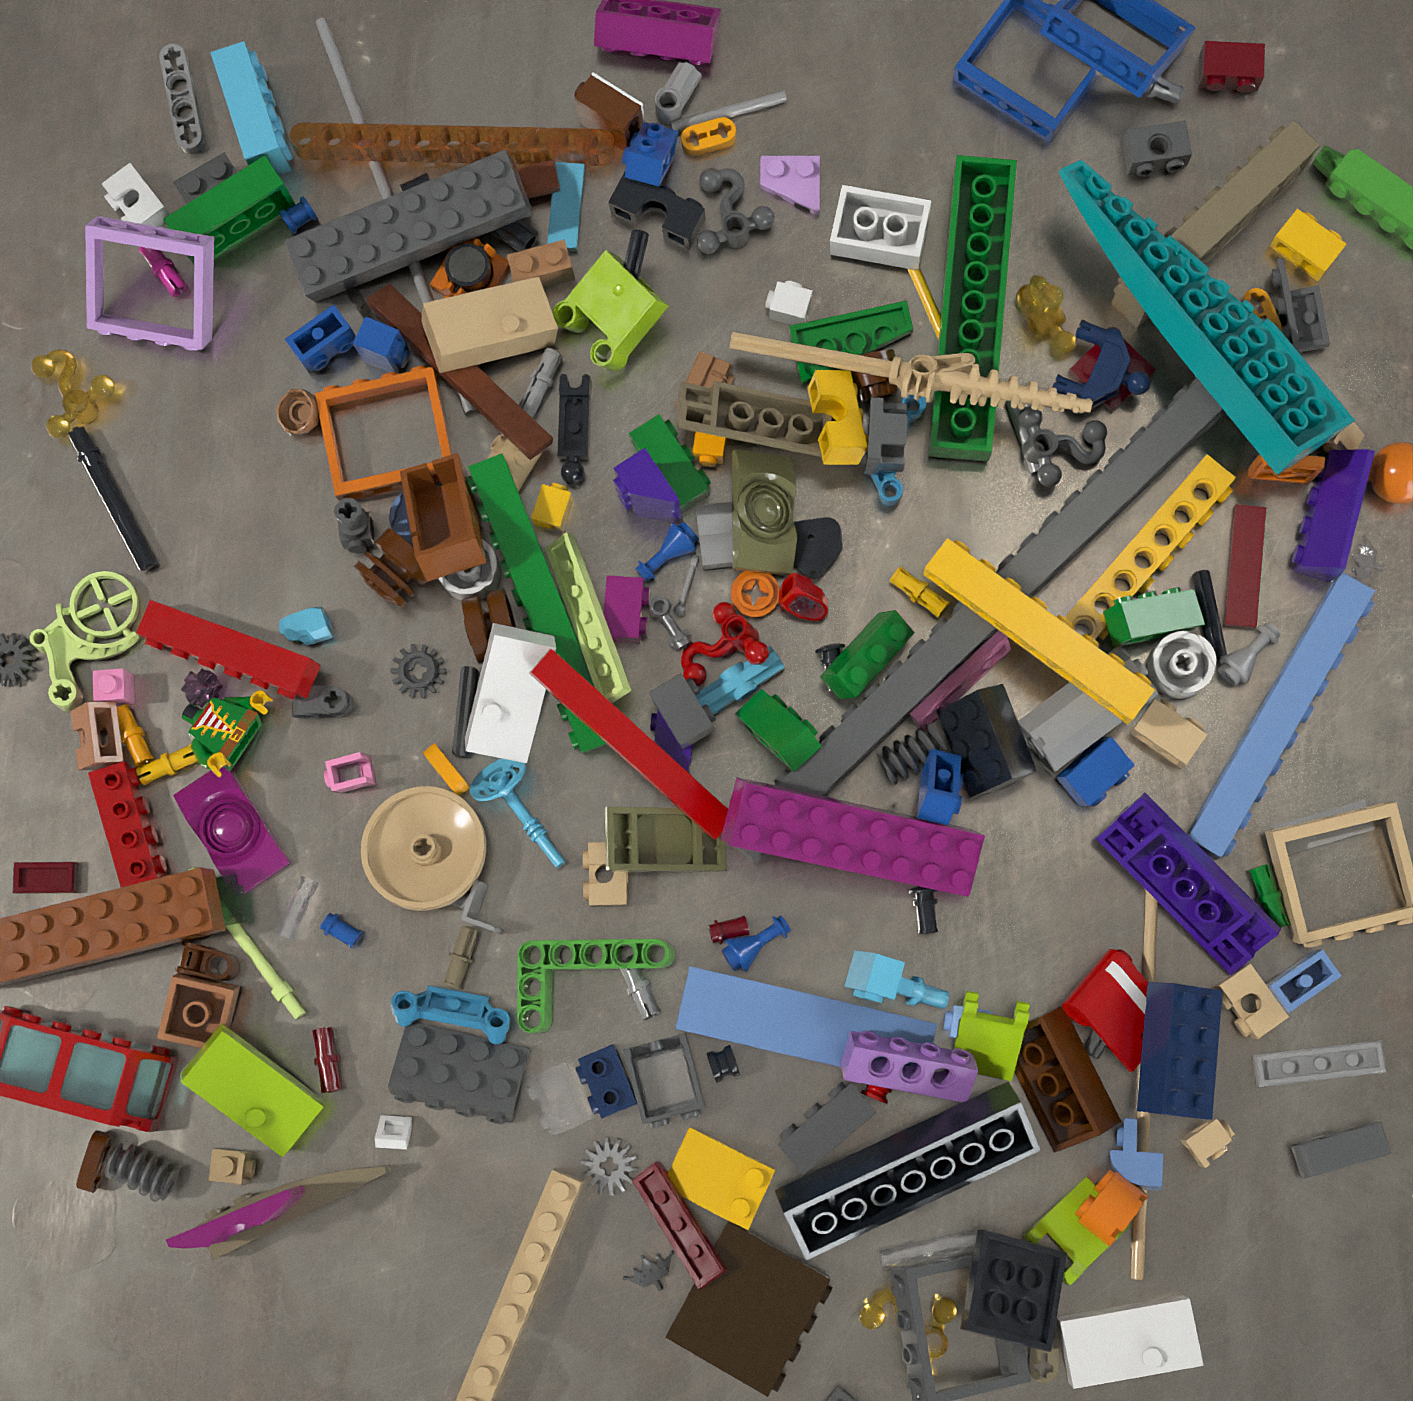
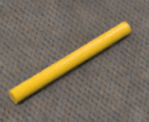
M920 267L919 271L908 269L939 340L941 315Z

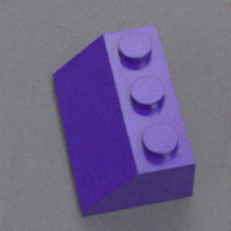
M645 448L613 468L616 476L613 482L616 486L617 496L627 511L632 508L636 516L674 524L683 522L678 496Z

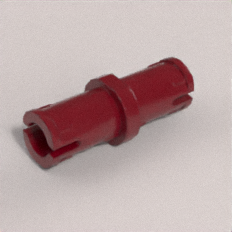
M332 1027L312 1030L317 1056L314 1059V1065L318 1066L321 1093L342 1090L337 1064L340 1059L335 1051Z

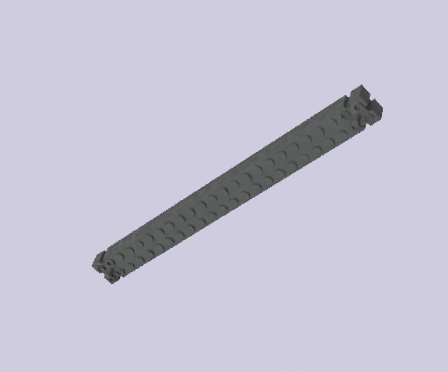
M1195 376L1196 379L1190 386L1186 384L1173 397L1174 400L1168 408L1164 405L1152 417V421L1146 427L1147 430L1142 426L1130 438L1131 442L1125 447V451L1119 448L1108 459L1109 463L1104 467L1103 472L1097 469L1087 479V484L1082 488L1083 491L1081 493L1078 490L1074 491L1065 500V505L1060 510L1061 513L1052 512L1042 523L1043 526L1039 529L1038 532L1040 533L1038 535L1034 532L1028 535L1020 544L1021 547L1018 549V554L1015 557L1011 553L1005 557L998 565L999 568L995 573L1003 579H1006V577L1013 579L1021 586L1022 589L1020 591L1029 598L1035 596L1225 413L1198 378ZM959 602L953 608L955 611L951 614L952 617L949 620L945 617L942 618L931 629L932 633L926 642L920 639L909 650L910 654L904 663L899 660L887 671L884 683L880 685L876 682L865 692L864 702L859 707L855 703L842 714V723L837 728L831 725L820 735L819 743L822 747L795 772L785 769L773 781L774 785L826 797L885 741L921 702L985 644L998 629ZM738 848L754 865L766 855V853Z

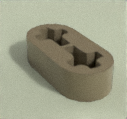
M1055 1325L1051 1352L1028 1347L1029 1373L1033 1379L1040 1383H1049L1058 1374L1060 1330L1057 1325ZM1041 1353H1046V1362L1052 1366L1051 1370H1046L1045 1376H1040V1372L1034 1369L1035 1364L1041 1363Z

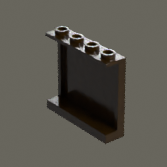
M728 1221L714 1246L727 1271L703 1289H698L694 1283L665 1338L768 1397L771 1390L778 1392L786 1377L782 1370L787 1360L793 1363L802 1347L801 1344L797 1343L802 1332H810L817 1319L813 1312L818 1302L825 1304L833 1287L828 1285L831 1279L827 1274L823 1275L741 1228L739 1225Z

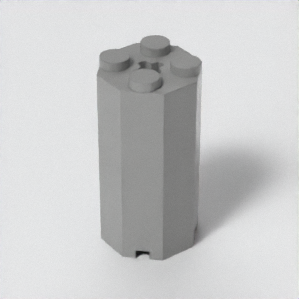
M1118 646L1109 652L1120 657L1125 662L1124 667L1133 674L1135 672H1139L1144 676L1148 674L1144 664L1139 659L1132 661L1122 646ZM1070 682L1018 721L1028 749L1032 748L1036 753L1034 757L1052 775L1123 722ZM1152 683L1150 686L1154 688L1155 691L1144 705H1146L1148 702H1150L1152 699L1159 695L1157 689Z

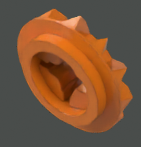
M744 571L737 576L732 584V603L739 613L750 618L764 617L774 610L778 603V583L770 573ZM756 582H758L759 591L768 596L758 597L755 605H752L751 596L742 592L752 591Z

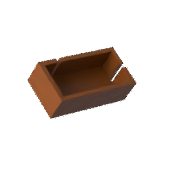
M459 453L432 461L442 484L437 487L426 463L400 471L409 526L413 536L414 554L427 582L487 563L474 498L466 479L468 473Z

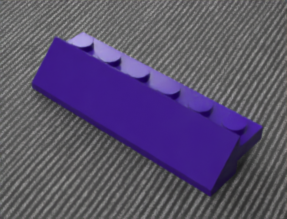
M1145 792L1130 806H1126L1096 837V840L1230 975L1250 961L1259 949L1279 935L1281 928Z

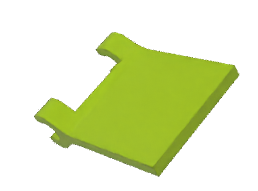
M966 990L953 1049L959 1048L973 1054L978 1068L977 1074L1012 1081L1024 1032L1029 1020L1030 1012L1028 1011L1030 1003L1017 1001L1013 1018L978 1012L979 1002L977 1001L979 993Z
M1087 1176L1022 1235L1027 1242L1037 1244L1047 1234L1062 1252L1067 1253V1258L1071 1263L1064 1270L1063 1282L1065 1285H1072L1085 1269L1108 1248L1105 1243L1077 1222L1079 1217L1075 1215V1212L1090 1194L1094 1198L1098 1194L1094 1190L1095 1185ZM1128 1224L1123 1232L1118 1233L1115 1239L1117 1240L1131 1225Z

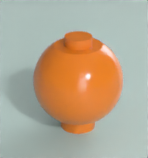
M1396 442L1389 444L1373 457L1368 481L1371 482L1374 492L1387 502L1394 504L1413 502L1412 443Z

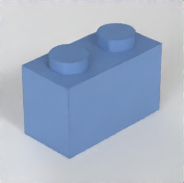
M1321 949L1312 951L1270 980L1266 985L1285 1012L1290 1013L1342 977V975L1324 950Z

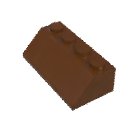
M1062 1006L1029 1020L1024 1032L1015 1074L1054 1153L1100 1136L1121 1123L1122 1121L1070 1017L1065 1013Z

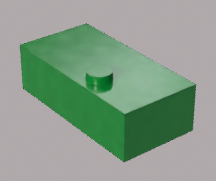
M264 155L163 218L169 229L214 237L215 258L281 217L278 211H286L294 206L295 202L281 178ZM187 255L194 264V256Z

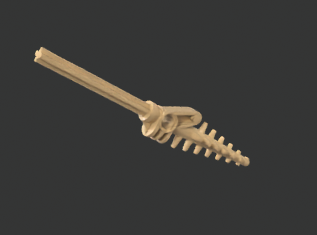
M732 332L731 349L887 377L890 384L897 385L900 388L901 397L908 399L909 395H915V400L918 401L921 396L926 397V402L930 403L934 391L940 390L951 392L950 402L953 404L959 399V404L964 405L967 396L971 395L970 403L972 405H976L978 402L979 406H984L986 399L991 398V406L993 407L998 404L1000 408H1003L1006 400L1011 401L1012 408H1017L1018 406L1019 409H1024L1025 404L1028 403L1032 404L1033 410L1038 409L1042 411L1045 406L1052 407L1053 411L1063 412L1065 409H1069L1074 413L1079 412L1081 414L1084 412L1091 413L1093 404L1091 399L1077 398L1076 394H1059L1056 388L1038 389L1036 382L1029 381L1026 386L1019 385L1017 376L1011 375L1007 381L999 380L997 370H991L987 377L980 376L979 366L975 364V357L969 353L940 356L917 355L910 359L909 362L903 361L902 357L895 356L893 361L736 332Z

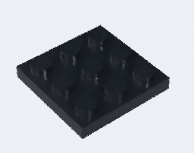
M977 1230L960 1329L1033 1349L1051 1352L1067 1253L991 1231Z

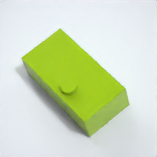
M222 1023L181 1072L182 1084L281 1157L286 1155L324 1107L320 1096Z

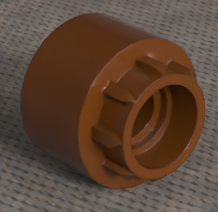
M888 349L861 356L893 361L896 355L893 349ZM851 371L853 383H856L858 388L857 398L861 403L870 402L871 397L884 399L895 395L898 391L897 385L890 384L887 377Z

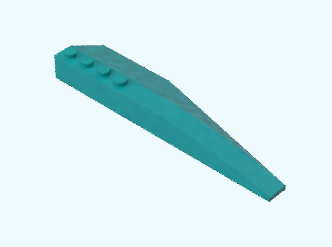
M1082 159L1060 169L1058 173L1076 206L1138 303L1180 358L1277 475L1298 463L1355 421L1279 328L1268 318L1263 321L1252 311L1255 307L1246 299L1242 303L1228 291L1231 287L1225 281L1212 278L1208 274L1209 268L1171 235L1167 238L1155 229L1158 224L1149 216L1144 220L1132 209L1134 204L1129 199L1115 195L1110 191L1112 185Z

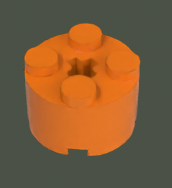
M1111 1169L1094 1187V1190L1098 1192L1097 1196L1094 1198L1090 1194L1075 1212V1215L1079 1217L1077 1222L1108 1247L1115 1242V1237L1118 1233L1124 1231L1149 1196L1137 1185L1129 1182L1117 1171L1114 1173Z

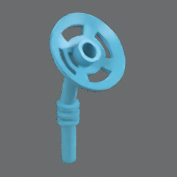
M501 758L485 767L471 783L470 794L477 801H489L497 797H503L524 825L523 830L525 832L528 831L527 836L531 837V841L537 842L556 869L562 867L566 860L546 835L547 830L543 828L542 823H539L537 817L533 818L513 790L514 786L523 777L526 764ZM513 767L519 768L518 774L513 770ZM484 790L487 796H482L480 792Z

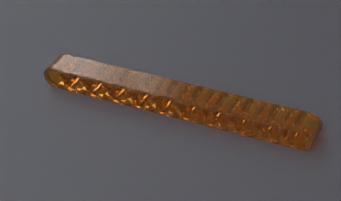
M302 122L294 125L289 132V139L296 155L304 160L473 163L506 150L514 158L515 164L533 165L554 160L555 162L585 164V166H606L615 157L614 138L605 129ZM304 138L311 139L307 144H299ZM333 139L341 140L336 145L328 144ZM364 139L371 140L369 144L365 146L358 145V143ZM392 140L400 141L396 146H388V143ZM421 141H429V142H430V143H429L427 146H425V147H418V146H417L418 143L421 142ZM452 141L460 143L454 148L447 147L448 143ZM480 142L489 143L486 148L476 147ZM509 143L519 144L515 149L506 148ZM540 143L549 145L543 150L535 148ZM569 144L578 145V148L575 150H567L565 147ZM601 144L608 146L604 151L595 149L597 145Z

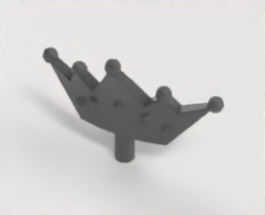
M671 1250L669 1252L670 1255L665 1260L660 1255H657V1263L641 1255L642 1271L633 1268L635 1276H623V1280H629L643 1288L654 1283L657 1290L661 1291L663 1287L659 1279L668 1274L671 1255L674 1254V1251Z

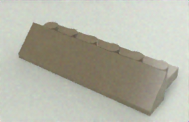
M714 381L711 388L681 382L678 391L677 411L674 418L678 428L822 457L818 438L826 421H836L830 415L812 413L809 400Z

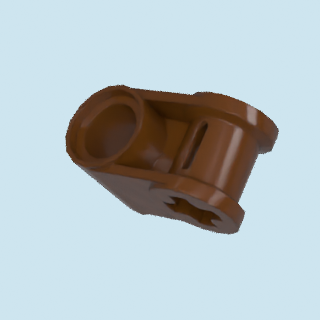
M183 941L182 946L184 950L180 965L175 968V972L186 975L230 981L238 975L240 963L237 957L230 953ZM224 958L227 961V969L220 975L217 971V964Z

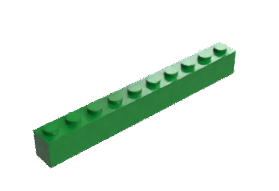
M503 453L468 466L471 475L466 477L472 494L478 492L482 504L477 505L484 522L490 521L494 531L489 533L490 540L495 551L501 549L505 560L501 561L500 565L506 579L512 577L516 589L511 590L516 605L517 607L524 606L528 616L523 618L526 630L554 636L556 653L594 687L578 639ZM562 703L557 704L563 722L569 720L573 729L568 735L574 750L581 749L582 754H586L608 745Z

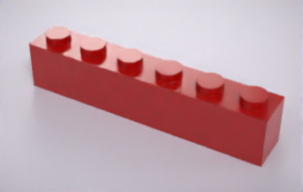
M153 600L149 601L136 631V634L146 639L144 644L151 648L162 651L163 646L172 649L170 654L188 661L189 656L198 659V665L211 670L219 666L224 668L223 674L241 680L242 675L251 678L250 684L265 690L268 689L269 685L278 688L277 694L292 700L295 699L296 695L307 699L321 666L313 659Z

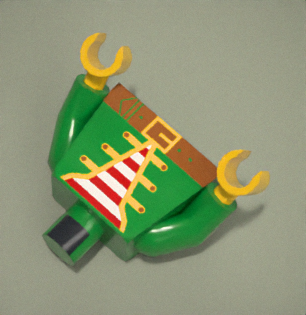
M258 690L252 696L224 697L221 700L211 698L204 709L192 703L188 704L182 713V719L192 724L188 734L192 740L191 749L199 765L213 771L217 777L222 776V773L219 771L222 767L231 771L262 726L260 717L255 711L266 714L268 709L263 705L268 701L272 702L273 698L264 691Z

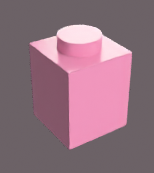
M123 668L93 671V701L116 702V706L124 704L135 705L134 674Z

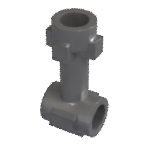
M656 596L651 599L648 612L652 618L661 620L671 636L667 640L670 647H674L676 652L681 651L692 643L689 638L691 635L687 629L681 631L670 613L672 604L669 599Z

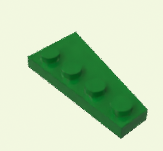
M907 300L789 326L792 343L856 355L876 351L913 333L914 329ZM796 361L802 386L811 381L815 370L838 369Z

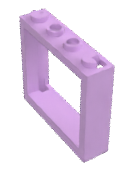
M96 216L85 225L87 329L98 330V333L103 335H125L130 340H152L158 345H180L190 351L203 349L212 340L214 237ZM103 240L194 256V330L104 314Z

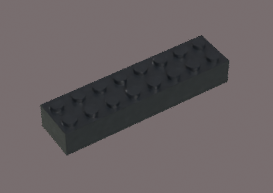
M1008 1081L774 1191L805 1259L809 1260L1041 1151L1024 1107Z

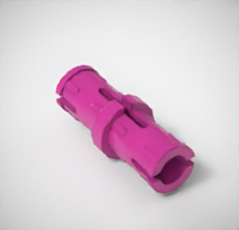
M139 247L138 251L152 267V274L154 277L160 278L172 297L181 295L175 285L183 293L187 290V284L175 271V265L170 258H166L161 250Z

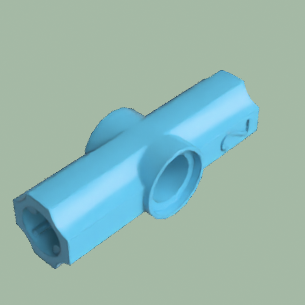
M771 646L768 647L769 657L761 665H753L746 661L744 663L739 662L725 670L718 680L699 691L700 694L696 698L701 706L707 704L712 713L716 714L734 701L738 703L752 695L759 688V685L785 669L775 650Z

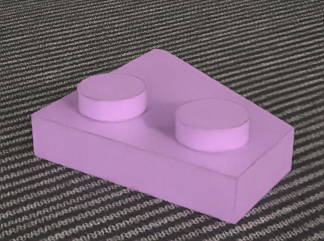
M761 156L760 189L771 194L780 195L783 200L792 204H800L810 209V213L819 215L820 156Z

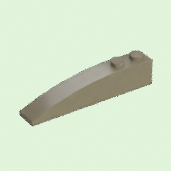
M390 1165L352 1168L287 1183L255 1196L248 1192L233 1200L234 1207L224 1211L221 1206L206 1213V1221L198 1224V1226L289 1188L303 1185L305 1190L303 1196L277 1220H269L262 1225H257L232 1235L227 1241L211 1244L207 1247L212 1259L215 1260L391 1172L392 1169Z

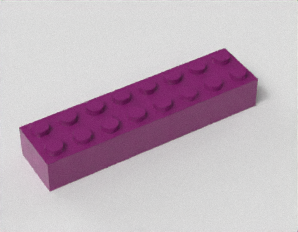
M736 777L721 836L724 842L733 847L970 897L985 835L970 828L952 824H939L918 819L911 815Z

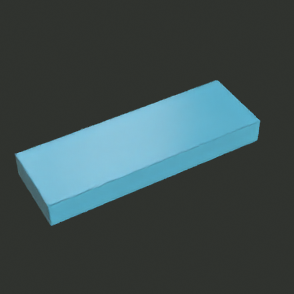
M555 162L561 191L552 193L547 244L565 239L567 250L569 252H577L585 164Z

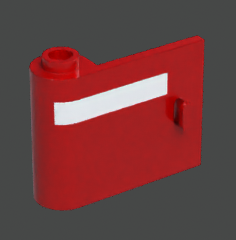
M1109 949L1062 1004V1008L1076 1023L1083 1026H1091L1129 1072H1134L1141 1063L1148 981L1133 965L1132 958L1127 952L1122 949Z

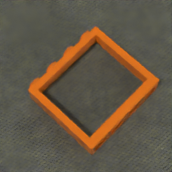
M425 365L416 366L411 369V372L402 374L389 372L383 374L379 379H358L353 381L352 385L343 387L331 385L323 388V391L315 393L334 493L339 501L345 498L359 500L403 490L400 471L405 469L344 482L329 409L330 405L427 384L442 457L454 454L438 376L433 367ZM432 462L427 463L435 483L440 482Z

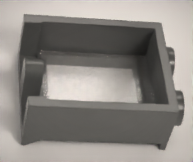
M686 1033L623 1049L642 1124L650 1123L652 1129L670 1124L669 1117L681 1114L682 1120L700 1116L699 1109L706 1106Z

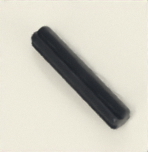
M1200 570L1192 575L1193 584L1205 623L1203 625L1205 639L1211 644L1215 651L1216 659L1219 660L1221 656L1227 655L1210 572L1209 570Z

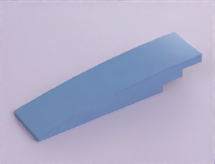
M689 966L675 1029L841 1067L840 1063L850 1030L856 1032L870 1031L877 1036L887 1038L901 1037L908 1042L933 1044L937 1024ZM884 1056L876 1057L873 1060H881ZM915 1062L907 1063L904 1066H911Z

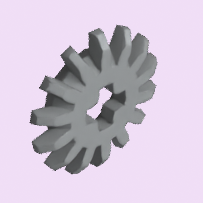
M604 1137L605 1146L601 1147L596 1140L593 1142L596 1148L595 1152L589 1149L584 1151L591 1158L589 1161L581 1160V1165L589 1166V1171L581 1174L582 1177L591 1175L592 1180L587 1184L589 1188L598 1183L597 1193L602 1194L604 1187H608L609 1195L611 1196L614 1195L615 1186H618L621 1192L626 1190L622 1184L624 1180L631 1184L633 1183L631 1181L632 1178L628 1174L629 1172H637L638 1167H630V1162L637 1160L636 1155L627 1156L626 1153L631 1149L629 1144L623 1150L619 1148L621 1139L617 1138L615 1144L610 1145L609 1137ZM607 1157H612L613 1163L618 1164V1170H613L611 1176L605 1175V1169L600 1168V1163L606 1162Z

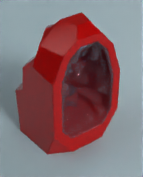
M791 573L783 581L779 590V604L787 612L801 619L811 621L822 620L828 615V598L821 588L813 584L811 579L798 573Z

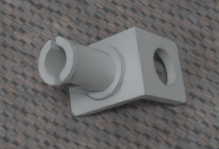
M475 880L471 891H467L461 898L450 905L464 909L460 920L502 934V929L476 920L488 885Z

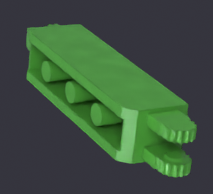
M1325 145L1312 164L1328 178L1325 185L1329 187L1330 191L1339 198H1345L1354 205L1359 213L1366 216L1369 215L1379 222L1382 229L1389 233H1395L1404 240L1409 248L1413 249V187L1359 149L1349 150L1344 155Z

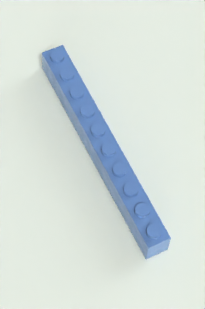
M1343 572L1333 580L1187 832V835L1214 860L1222 858L1223 855L1228 857L1237 842L1233 839L1238 828L1243 830L1252 817V813L1248 812L1254 801L1259 803L1268 788L1264 783L1269 774L1275 776L1283 763V760L1279 757L1284 748L1289 750L1296 741L1298 733L1295 732V729L1299 722L1305 723L1311 715L1314 707L1310 703L1314 696L1320 697L1326 689L1329 681L1325 677L1330 669L1336 670L1344 657V654L1340 652L1344 644H1350L1359 631V628L1355 625L1361 616L1365 618L1374 605V602L1370 599L1375 590Z

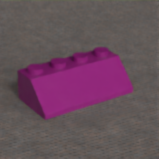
M602 0L595 15L594 46L602 47V50L607 52L624 50L630 51L635 56L652 54L659 55L663 60L680 58L687 59L688 62L696 65L705 64V62L710 63L714 54L721 8L664 0Z

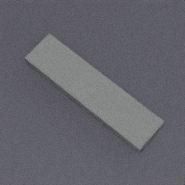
M1382 1040L1252 1055L1257 1087L1387 1072Z

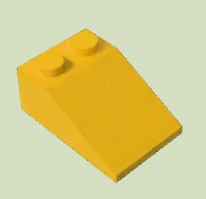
M689 1127L668 1172V1176L682 1197L748 1230L776 1168Z

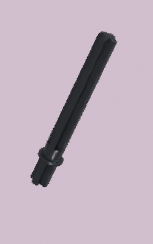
M84 426L73 428V431L69 432L68 436L78 453V462L83 463L139 570H150L156 565V561L99 456L100 449L94 446Z

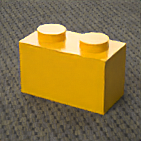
M1297 208L1276 234L1269 247L1318 282L1340 255L1346 243L1342 241L1338 233L1333 230H1327L1317 223L1313 215L1308 212H1302Z

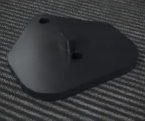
M830 517L794 521L797 532L794 566L812 580L818 579L843 548L841 526L835 519ZM814 535V538L810 540L809 537ZM816 570V574L812 575V571Z

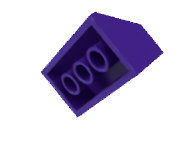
M1369 449L1330 450L1324 456V468L1317 475L1316 487H1311L1308 494L1307 505H1311L1309 515L1303 517L1299 533L1304 535L1301 545L1297 544L1293 553L1292 562L1296 563L1294 573L1331 582L1346 569L1375 451Z

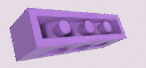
M850 1030L840 1063L844 1080L958 1102L969 1100L978 1073L973 1054L966 1050L939 1048L932 1043H913L901 1037L887 1038L877 1036L870 1031L856 1032ZM884 1056L881 1060H873L876 1057ZM915 1062L911 1066H904L907 1063ZM940 1068H946L943 1071L936 1072Z

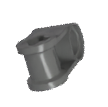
M312 685L307 699L296 695L295 699L292 700V717L300 719L346 717L353 709V699L350 694L340 687ZM338 697L342 699L341 702L336 703L335 707L331 705L332 701H337Z

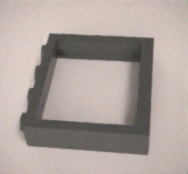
M974 1252L890 1269L893 1287L890 1288L896 1300V1323L901 1331L903 1342L901 1352L907 1366L909 1378L907 1389H911L912 1401H953L1031 1382L1025 1346L995 1339L1002 1375L935 1391L916 1278L971 1267Z

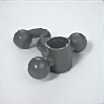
M709 168L704 170L700 176V185L708 192L717 191L720 189L723 181L726 180L731 181L733 187L724 195L720 203V211L723 217L722 230L717 232L706 230L700 233L697 238V247L703 253H714L722 242H725L731 248H742L749 241V230L754 228L765 230L770 228L774 222V213L766 206H759L754 209L749 218L741 212L732 210V204L741 196L745 186L743 177L734 169L725 168L717 170ZM733 227L742 228V231L738 233H731L729 230Z
M1027 406L1020 411L1018 416L1021 427L1028 430L1030 435L1023 444L1022 454L1028 462L1040 465L1037 473L1038 480L1045 487L1057 485L1062 477L1061 469L1052 463L1050 455L1057 448H1066L1074 458L1084 464H1094L1104 456L1106 449L1104 440L1107 436V428L1104 423L1091 421L1085 425L1083 437L1088 443L1093 444V450L1087 452L1073 437L1069 435L1056 436L1049 429H1041L1042 413L1040 410H1033L1031 406ZM1035 442L1041 443L1045 451L1039 450Z

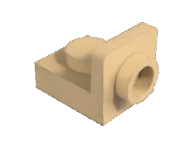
M213 1148L208 1181L234 1183L241 1186L249 1184V1179H253L256 1162L252 1160L253 1152Z

